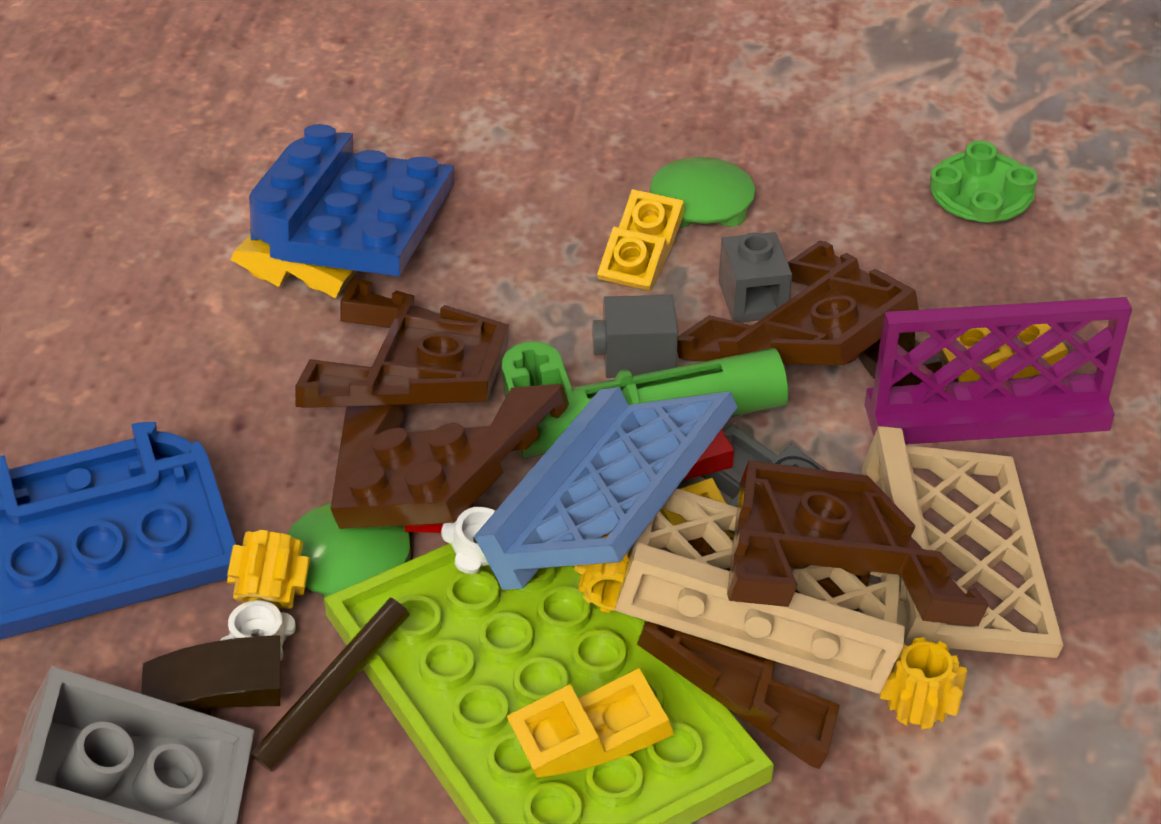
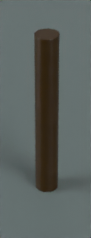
M391 597L382 605L252 750L251 756L260 765L271 772L406 621L410 616L406 608Z

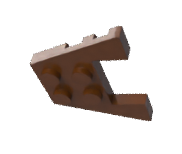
M820 240L788 262L792 273V282L810 285L754 325L708 315L678 336L679 359L689 361H709L775 348L780 354L783 364L844 366L858 359L860 353L881 339L885 312L919 310L916 291L878 269H873L868 274L859 269L857 258L848 253L840 255L839 258L834 254L833 245Z
M353 278L340 301V321L390 328L371 367L309 359L295 385V406L318 408L487 402L508 345L509 324L447 305L440 308V313L414 306V295L396 290L392 293L391 299L372 293L371 282Z
M550 384L511 388L492 424L481 427L463 428L460 424L452 423L440 426L435 430L407 432L403 428H398L405 417L400 405L347 406L330 508L339 529L454 523L459 515L467 510L503 474L500 462L511 451L527 450L540 437L537 425L549 413L551 417L558 418L567 409L569 402L563 385Z
M748 460L739 488L727 588L729 601L789 607L798 586L790 567L804 569L810 565L842 568L851 574L861 576L868 575L871 572L900 575L923 621L979 626L989 606L986 599L975 588L968 589L965 594L950 578L954 565L940 551L925 550L911 537L916 527L915 524L868 475Z
M703 537L688 541L701 557L716 553ZM870 574L855 575L866 587L868 586ZM829 577L816 581L832 598L845 594ZM646 620L644 621L637 642L638 646L802 761L820 769L829 753L839 704L773 680L771 678L775 664L773 660Z

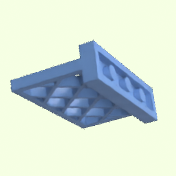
M620 387L599 390L474 536L502 590L523 589L539 568L620 562L738 408L731 391L628 405ZM610 533L607 538H600V537H602V536H604V535Z

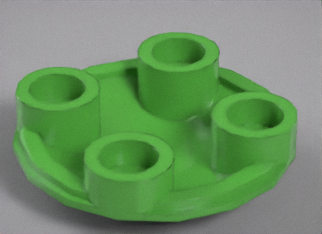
M973 141L966 146L965 152H960L942 160L939 165L932 169L929 187L934 200L947 212L965 220L988 223L1005 221L1024 213L1034 201L1038 175L1033 168L1021 165L1016 160L997 153V148L992 143Z
M698 156L678 159L664 165L653 176L650 193L684 201L685 212L679 228L689 226L692 222L702 224L718 222L723 226L735 227L743 224L746 220L747 208L754 200L755 185L750 175L737 165L719 158Z
M331 502L308 511L291 526L288 535H291V537L304 542L302 556L310 558L305 587L313 592L321 593L323 600L327 596L411 560L409 532H404V526L339 529L330 509Z

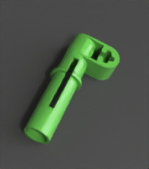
M537 341L524 342L506 351L502 358L505 398L510 389L515 387L562 384L569 402L567 409L558 418L551 417L549 413L537 425L540 437L527 450H519L522 459L544 455L601 389L620 387L628 405L731 391L738 406L731 417L784 407L788 403L787 377L781 356L775 348L633 376L628 369L620 370L613 380L571 387L560 354L549 344Z

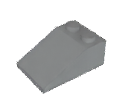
M51 666L27 710L0 805V824H237L254 729Z

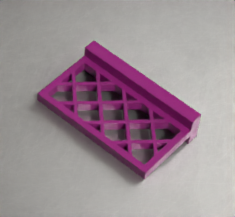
M1127 297L885 312L873 388H867L864 404L873 436L878 426L901 428L905 444L1110 431L1115 413L1110 404L1109 396L1132 312V307ZM1109 320L1108 326L1088 341H1085L1076 333L1091 321ZM1032 324H1048L1051 329L1028 345L1017 337L1019 333ZM986 327L991 331V333L969 349L956 340L971 328ZM926 331L931 335L909 353L898 345L899 333ZM1064 340H1067L1076 348L1052 366L1041 357ZM1005 343L1016 352V354L994 369L982 361ZM945 347L957 356L935 373L923 365L925 361ZM1088 361L1097 366L1096 373L1069 375ZM1030 364L1041 373L1031 378L1010 379ZM970 368L982 377L977 381L951 383ZM910 372L923 381L918 385L892 386Z

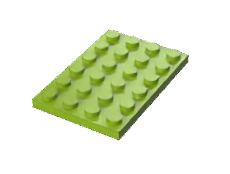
M451 543L324 598L326 616L346 645L390 597L398 601L409 612L410 616L367 663L363 670L468 824H691L772 781L773 762L727 707L637 645L645 620L612 610L609 613L599 611V606L593 602L587 603L583 598L584 592L578 590L581 574L574 570L575 565L539 568L523 589L502 590L490 565L481 567L475 574H467L457 569L454 563L456 553ZM640 668L667 715L674 735L637 752L604 764L559 775L536 777L508 721L507 715L571 684L577 697L580 698Z

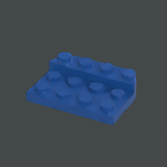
M324 124L308 126L304 129V137L287 146L251 191L249 196L251 240L260 239L270 244V257L282 261L400 276L454 186V165L438 164L437 160L430 157H414L409 160L390 158L385 153L376 150L353 153V133H336L334 127Z
M140 422L131 424L134 439L8 469L5 455L0 456V640L227 579L232 547L236 543L209 458L200 442L197 440L192 444L178 435L157 431L156 422Z

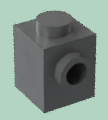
M776 232L748 233L746 235L721 238L718 281L732 321H759L790 299L792 273Z
M673 295L604 296L603 320H593L592 337L593 354L604 355L606 378H615L618 372L624 369H628L633 376L676 367L678 330Z

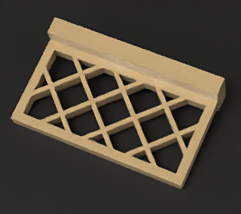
M878 426L861 468L862 475H868L915 524L916 527L911 537L923 549L940 551L949 561L966 573L955 582L965 594L967 589L977 581L1003 600L994 610L989 607L987 608L979 626L967 627L923 621L900 576L897 624L905 626L904 644L909 646L915 638L925 637L926 641L936 644L940 640L951 649L1057 658L1064 645L1013 457L905 445L901 428ZM913 468L929 469L944 481L934 488L913 473ZM976 474L998 477L1001 489L993 494L970 476ZM953 489H956L979 507L969 514L946 497V495ZM932 508L955 526L944 534L925 520L923 513ZM991 514L1009 527L1013 535L1005 540L980 521ZM967 534L991 553L981 561L956 543V541ZM1002 560L1024 577L1025 583L1017 588L992 568ZM1015 609L1036 625L1038 633L1021 632L1005 620L1004 617Z
M675 489L662 506V509L681 514L688 522L673 526L660 511L655 515L631 548L626 574L618 594L615 611L874 693H881L904 646L905 626L897 624L900 575L871 572V575L880 577L881 580L880 583L866 587L854 574L842 568L810 565L804 569L790 567L798 584L796 589L799 593H794L789 607L729 601L727 588L730 571L724 569L730 568L733 541L724 531L735 530L737 507L681 489ZM703 537L716 553L701 557L688 541ZM666 547L670 552L661 549ZM829 577L845 594L832 598L816 581ZM860 608L863 613L854 610Z

